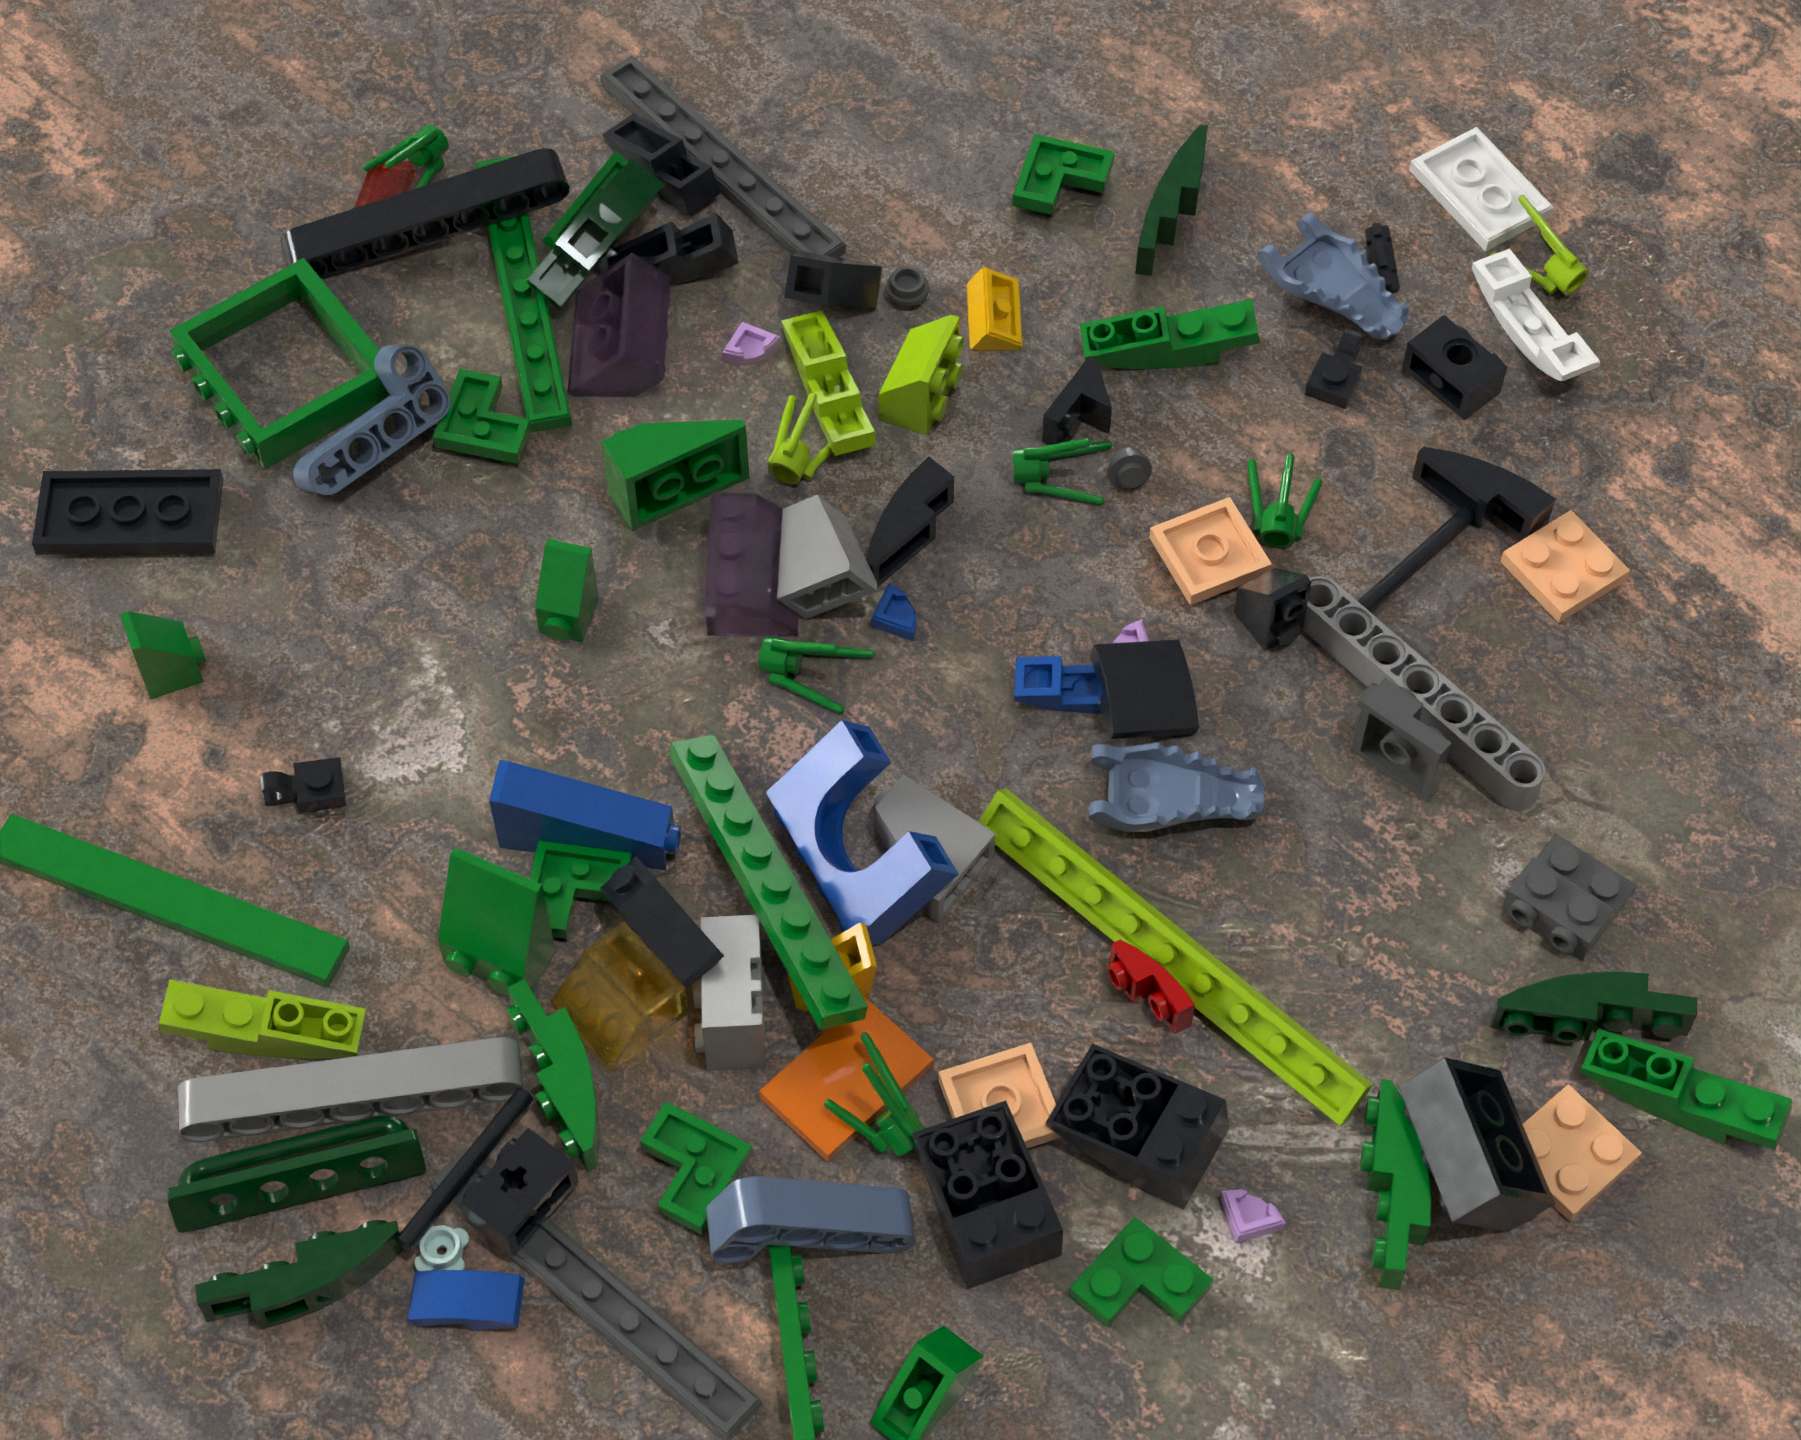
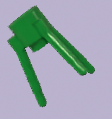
M425 125L415 135H409L398 145L365 163L363 169L364 171H370L385 163L387 169H391L408 158L417 167L427 166V170L416 188L428 185L435 173L445 165L441 156L449 149L448 139L436 126Z
M1086 438L1043 447L1013 449L1014 483L1026 484V493H1044L1079 502L1103 505V497L1041 483V478H1050L1049 459L1108 450L1112 448L1113 444L1111 441L1091 443V440Z
M1288 453L1285 458L1278 502L1269 504L1268 509L1263 511L1256 461L1250 459L1247 463L1254 513L1252 532L1255 535H1259V539L1264 545L1273 548H1287L1292 546L1294 541L1302 540L1304 524L1323 483L1321 478L1314 480L1297 516L1294 513V507L1288 504L1295 458L1292 453Z
M766 636L760 649L758 667L759 671L770 673L769 684L785 687L837 714H842L844 712L842 705L788 678L789 674H798L803 654L871 659L875 656V652L871 649L838 647L836 644L795 642Z
M864 1032L860 1036L861 1041L880 1076L877 1075L869 1063L862 1065V1071L888 1108L876 1121L880 1130L878 1132L831 1099L825 1100L824 1106L838 1116L839 1119L869 1139L880 1153L890 1148L897 1157H900L915 1147L912 1133L923 1130L925 1127L918 1120L920 1116L908 1103L871 1036Z

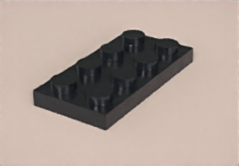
M221 469L43 471L32 540L35 554L215 553L224 481Z

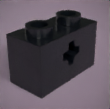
M529 1128L518 1139L513 1138L502 1147L496 1159L497 1163L484 1177L480 1175L468 1185L461 1202L466 1222L511 1257L520 1250L579 1183L575 1162Z

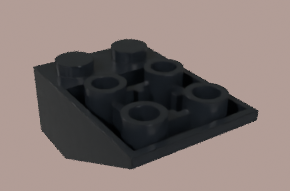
M1093 1043L1046 1121L1048 1128L1139 1190L1185 1209L1229 1130L1226 1099Z
M1006 1100L912 1133V1138L948 1245L967 1289L1062 1255L1063 1228Z

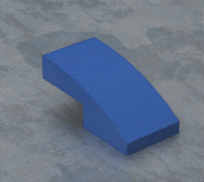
M1062 656L1016 657L1014 690L1016 702L1058 711L1101 713L1098 701L1102 694V689L1093 665L1064 666Z
M476 1270L415 1271L408 1320L417 1327L464 1324L472 1331L518 1327L525 1278L517 1274Z

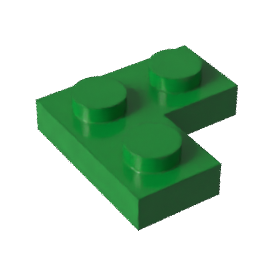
M1034 134L1013 193L1012 206L1053 215L1063 184L1104 193L1114 164L1115 151Z
M459 369L449 394L450 408L448 413L439 420L433 435V441L436 448L519 464L532 430L531 422L527 418L494 412L503 388L500 376Z
M538 840L529 879L543 886L553 937L568 939L577 897L610 901L601 891L600 887L611 878L617 869L627 865L633 859L632 853Z
M665 1101L640 1140L643 1151L679 1169L657 1204L658 1213L700 1235L704 1233L708 1226L706 1207L730 1183L738 1178L753 1153L751 1144Z
M1134 1216L1069 1289V1296L1109 1327L1141 1291L1181 1323L1212 1288L1214 1279Z

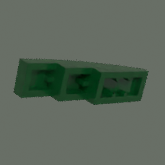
M1199 124L1177 151L1157 185L1143 223L1137 250L1135 274L1152 276L1157 244L1174 246L1178 215L1195 216L1208 125Z

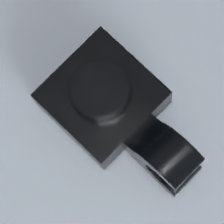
M1346 328L1335 356L1322 352L1306 385L1305 395L1346 409L1360 380L1363 368L1360 365L1354 364L1360 350L1358 344L1362 338L1361 333Z
M340 757L293 763L294 775H287L279 771L260 774L262 793H264L266 806H276L286 802L297 801L299 813L346 806Z

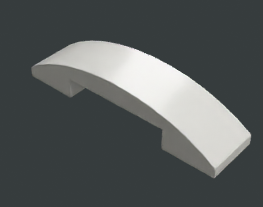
M1510 249L1473 262V273L1491 310L1511 340L1535 366L1561 382L1600 366V360L1578 333L1568 336L1530 289L1531 274Z

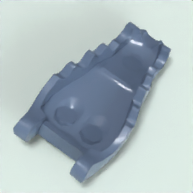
M1307 213L1297 223L1299 231L1307 241L1285 259L1273 245H1267L1258 252L1260 262L1278 286L1293 296L1325 307L1350 319L1374 339L1386 340L1397 334L1407 323L1408 304L1406 302L1403 305L1398 303L1393 294L1385 289V278L1378 274L1376 264H1368L1366 252L1364 250L1360 251L1355 241L1325 227L1312 213Z
M1160 743L1128 747L1096 744L1091 748L1092 765L1109 771L1108 802L1104 800L1093 801L1089 807V819L1097 824L1125 832H1148L1198 820L1216 818L1249 820L1256 819L1262 814L1265 804V787L1258 774V769L1254 767L1246 771L1234 770L1231 767L1222 768L1215 758L1206 759L1202 757L1200 752L1186 755L1178 746L1167 748Z

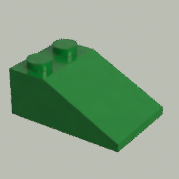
M742 419L641 423L628 430H620L610 438L601 441L608 494L632 531L750 478L746 425Z
M455 847L449 859L438 943L445 965L452 972L460 976L469 977L474 975L487 981L491 988L503 995L509 996L507 987L522 979L526 980L533 992L556 953L542 884Z

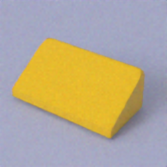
M983 266L967 283L969 347L975 351L1020 350L1023 344L1019 279Z

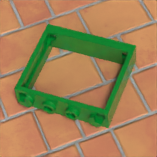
M304 258L169 330L175 347L170 350V354L177 361L179 370L182 373L190 372L193 376L191 378L192 383L199 396L204 401L211 399L215 404L213 406L214 412L225 429L232 427L236 431V440L244 454L248 453L250 455L253 453L264 469L269 468L360 417L390 396L375 370V358L380 350ZM301 298L361 374L262 428L202 351Z

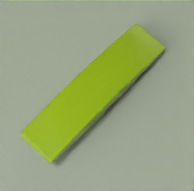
M820 310L781 320L784 334L808 396L810 393L817 395L813 410L834 456L876 446L875 430L862 408L861 393L848 370L846 354L823 311Z

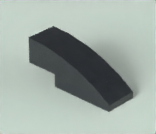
M633 113L602 134L604 141L614 152L617 151L628 162L633 158L665 184V187L658 195L687 215H690L720 194L712 166L689 155L681 138Z
M715 213L681 230L671 221L619 245L605 255L600 261L604 289L607 292H622L659 288L691 281L714 274L739 262L733 230Z
M1423 447L1418 451L1412 478L1455 511L1460 510L1462 507L1469 508L1475 516L1472 524L1479 529L1492 519L1521 541L1549 523L1556 498L1532 482L1504 468L1460 453L1430 447Z
M929 456L906 478L894 493L883 511L871 539L866 561L876 579L877 588L936 539V517L954 502V476Z

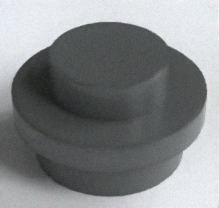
M901 266L894 270L888 278L886 291L888 297L894 303L901 306H915L923 302L928 296L929 283L920 269L914 266Z
M1127 447L1118 450L1112 455L1107 473L1110 482L1115 487L1133 489L1141 486L1149 479L1152 473V465L1149 458L1140 450Z

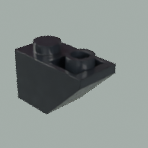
M799 251L790 257L784 298L827 306L875 309L877 308L883 266Z
M1274 568L1238 587L1234 613L1264 651L1278 644L1287 645L1294 641L1302 632L1312 583L1307 575Z

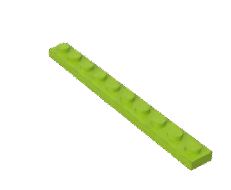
M1005 788L997 791L978 823L995 833V845L1114 942L1122 940L1141 950L1159 963L1182 986L1198 1011L1335 1123L1341 1126L1349 1121L1374 1084L1010 790Z

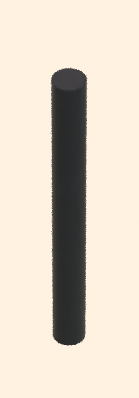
M1462 507L1357 601L1368 611L1372 612L1470 525L1475 520L1473 512L1467 507Z
M520 1087L516 1089L395 1238V1242L402 1249L411 1252L531 1104L533 1097L528 1091Z

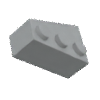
M757 915L701 917V930L724 957L702 975L701 979L693 983L695 1009L702 1008V1023L694 1024L696 1053H705L707 1071L766 1068L760 921Z

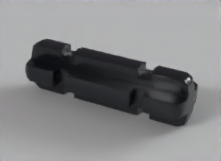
M1375 222L1372 224V227L1365 230L1370 265L1376 264L1378 274L1385 278V289L1394 294L1399 292L1400 283L1397 275L1390 228L1387 225H1381L1380 222Z

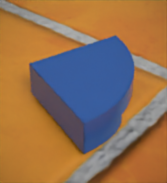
M888 584L871 618V627L914 641L917 629V617L914 608L908 601L907 595L901 589Z

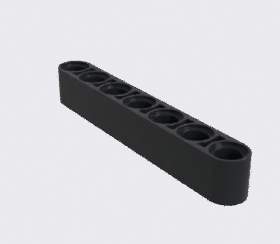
M542 148L292 228L282 235L280 243L287 266L304 258L322 280L556 204L567 197L570 192V186L556 151Z

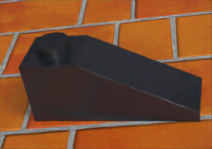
M637 857L633 858L627 865L617 869L611 878L600 887L601 891L687 989L724 957Z

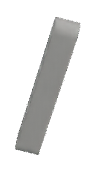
M1322 576L1310 578L1312 583L1302 630L1367 687L1372 683L1379 685L1386 678L1396 686L1407 688L1410 691L1418 690L1423 692L1424 694H1418L1411 691L1417 700L1424 704L1419 721L1425 725L1434 726L1441 731L1447 740L1452 742L1448 758L1508 809L1522 811L1532 807L1537 801L1546 770L1542 760L1335 581ZM1346 633H1353L1356 636L1348 635ZM1378 661L1387 662V663H1389V665L1381 664V663L1378 662ZM1444 719H1451V720H1454V721H1456V722H1458V723H1456V724H1454V723H1449L1448 721H1446V720H1444ZM1479 749H1487L1492 753H1484ZM1514 779H1522L1526 781L1527 784L1518 783Z
M489 1038L188 1079L178 1085L179 1136L187 1141L206 1142L354 1122L376 1116H398L506 1101L518 1087L523 1088L519 1044L511 1038Z

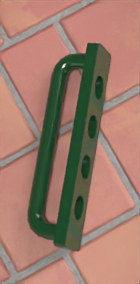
M389 1115L376 1116L195 1161L185 1168L179 1177L178 1186L167 1189V1200L177 1231L182 1233L423 1174L426 1172V1164L416 1129H409L407 1124L397 1117ZM370 1157H380L385 1160L376 1167L367 1168L360 1165L362 1161ZM321 1169H329L335 1172L331 1177L323 1180L310 1177L315 1171ZM278 1181L285 1184L283 1188L275 1192H266L260 1189V1187L268 1182ZM219 1194L235 1196L231 1202L226 1204L210 1202L211 1198Z

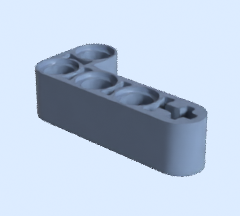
M387 345L377 353L375 370L390 396L296 462L293 478L296 485L302 491L319 495H332L339 492L441 420L448 413L450 408L448 391L420 348L414 345ZM400 353H402L407 361V368L402 375L395 368V360ZM423 390L429 396V406L425 412H422L418 405V398ZM390 414L395 421V430L388 437L384 431V421ZM354 439H357L361 446V453L353 461L349 455V445ZM317 467H328V468H327L326 470H324L323 472H321V474H320V472H319V470H318ZM320 476L322 482H316L315 478Z
M751 1176L730 1183L706 1207L712 1260L720 1263H737L751 1259L766 1245L895 1253L909 1249L916 1243L909 1193L900 1188Z

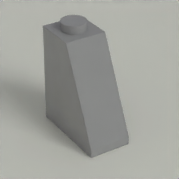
M818 494L782 509L777 599L804 619H808L877 592L876 579L844 514Z
M903 774L893 787L886 786L874 802L875 831L887 850L908 831L937 837L959 873L923 906L929 917L939 924L993 859L995 853V833Z

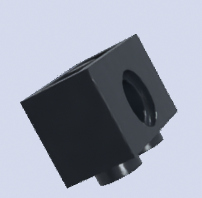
M1443 315L1408 341L1402 369L1465 421L1501 393L1507 366L1502 363L1495 353L1486 350L1474 340L1465 328L1456 325Z

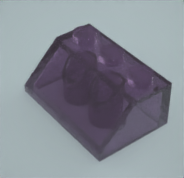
M631 253L576 290L567 393L574 397H636L647 389L656 386L664 379L671 276Z
M711 493L705 593L708 636L798 637L799 614L777 599L783 508L756 493Z

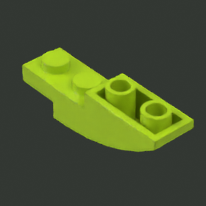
M169 979L159 1019L158 1032L206 1040V1049L236 1054L286 1059L347 1058L357 1055L366 1008L268 990L267 998Z

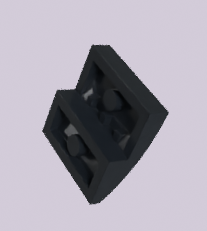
M1179 639L1093 645L1089 657L1102 689L1098 706L1111 739L1197 733L1199 723L1196 700L1188 665Z

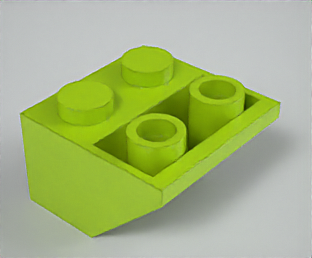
M949 315L910 329L878 394L879 421L928 436L934 421H941L943 419L948 404V391L950 387L954 389L958 387L964 365L959 363L964 346V337L959 336L960 317Z

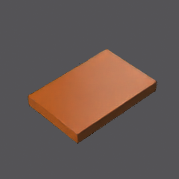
M865 996L863 998L868 1005L864 1020L829 1028L759 1090V1098L828 1163L860 1133L824 1106L825 1100H833L868 1126L888 1109L862 1071V1065L869 1063L877 1075L880 1076L861 1041L860 1036L862 1033L867 1032L871 1036L903 1094L934 1067V1059Z

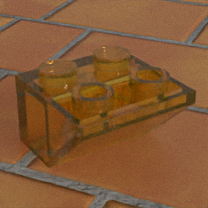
M624 921L583 952L551 999V1005L556 1011L564 1007L566 1008L577 1028L579 1036L611 1072L688 1014L685 987Z

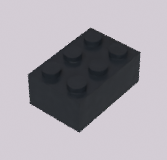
M1444 1057L1398 1086L1405 1102L1404 1113L1408 1121L1415 1127L1422 1145V1159L1433 1173L1439 1188L1441 1207L1453 1223L1509 1232L1556 1205L1500 1070Z

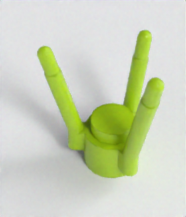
M1520 195L1518 197L1519 203L1541 230L1542 237L1555 252L1544 266V270L1547 272L1546 277L1526 268L1532 276L1531 281L1540 285L1550 295L1558 289L1565 296L1572 294L1585 282L1590 271L1565 247L1527 197Z
M815 393L809 394L792 434L786 440L796 397L790 395L787 399L775 445L767 461L770 474L783 483L795 485L800 482L801 478L810 481L816 469L833 453L828 443L810 461V448L800 440L817 400Z

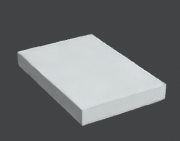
M1477 127L1411 160L1409 171L1485 252L1536 225L1519 203L1518 197L1520 195L1527 197L1544 220L1552 217L1554 207Z

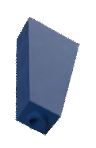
M499 760L489 799L499 848L536 853L538 840L630 852L632 857H637L646 868L666 870L670 853H678L681 826L674 825L672 806L511 761Z

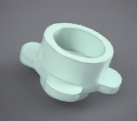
M444 1225L431 1226L420 1240L419 1248L421 1253L415 1259L417 1271L464 1270L465 1263L462 1256L464 1247L469 1244L468 1233L462 1228L452 1229ZM444 1247L447 1249V1252L444 1255H439L437 1253L439 1248Z

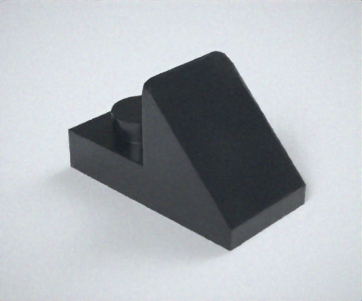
M1090 356L1086 359L1043 415L1042 441L1048 445L1062 443L1067 435L1072 437L1079 429L1082 421L1105 433L1110 432L1112 406L1096 359Z

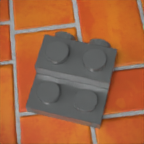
M1386 678L1379 685L1372 683L1364 691L1358 702L1361 713L1352 727V730L1356 732L1352 752L1428 803L1439 789L1452 742L1447 740L1441 731L1434 726L1425 725L1419 721L1424 704L1417 700L1410 690L1396 686Z
M1555 834L1539 856L1531 859L1507 890L1502 909L1507 911L1510 917L1524 927H1531L1547 937L1552 945L1561 952L1573 954L1583 961L1632 897L1637 885L1558 834Z

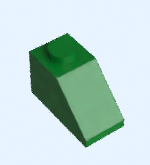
M547 538L535 605L539 633L546 634L548 637L558 641L569 639L583 643L599 600L592 548Z
M130 611L120 614L150 699L204 682L198 665L207 661L198 636L188 638L182 621Z
M941 1326L915 1343L869 1423L890 1440H925L961 1397L984 1356L946 1326Z

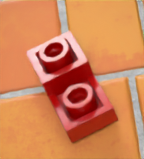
M1122 940L1112 943L1107 971L1116 989L1119 991L1125 990L1133 1004L1148 997L1150 1007L1156 1018L1161 1022L1166 1020L1174 1034L1191 1027L1195 1004L1176 979L1159 963L1136 947Z

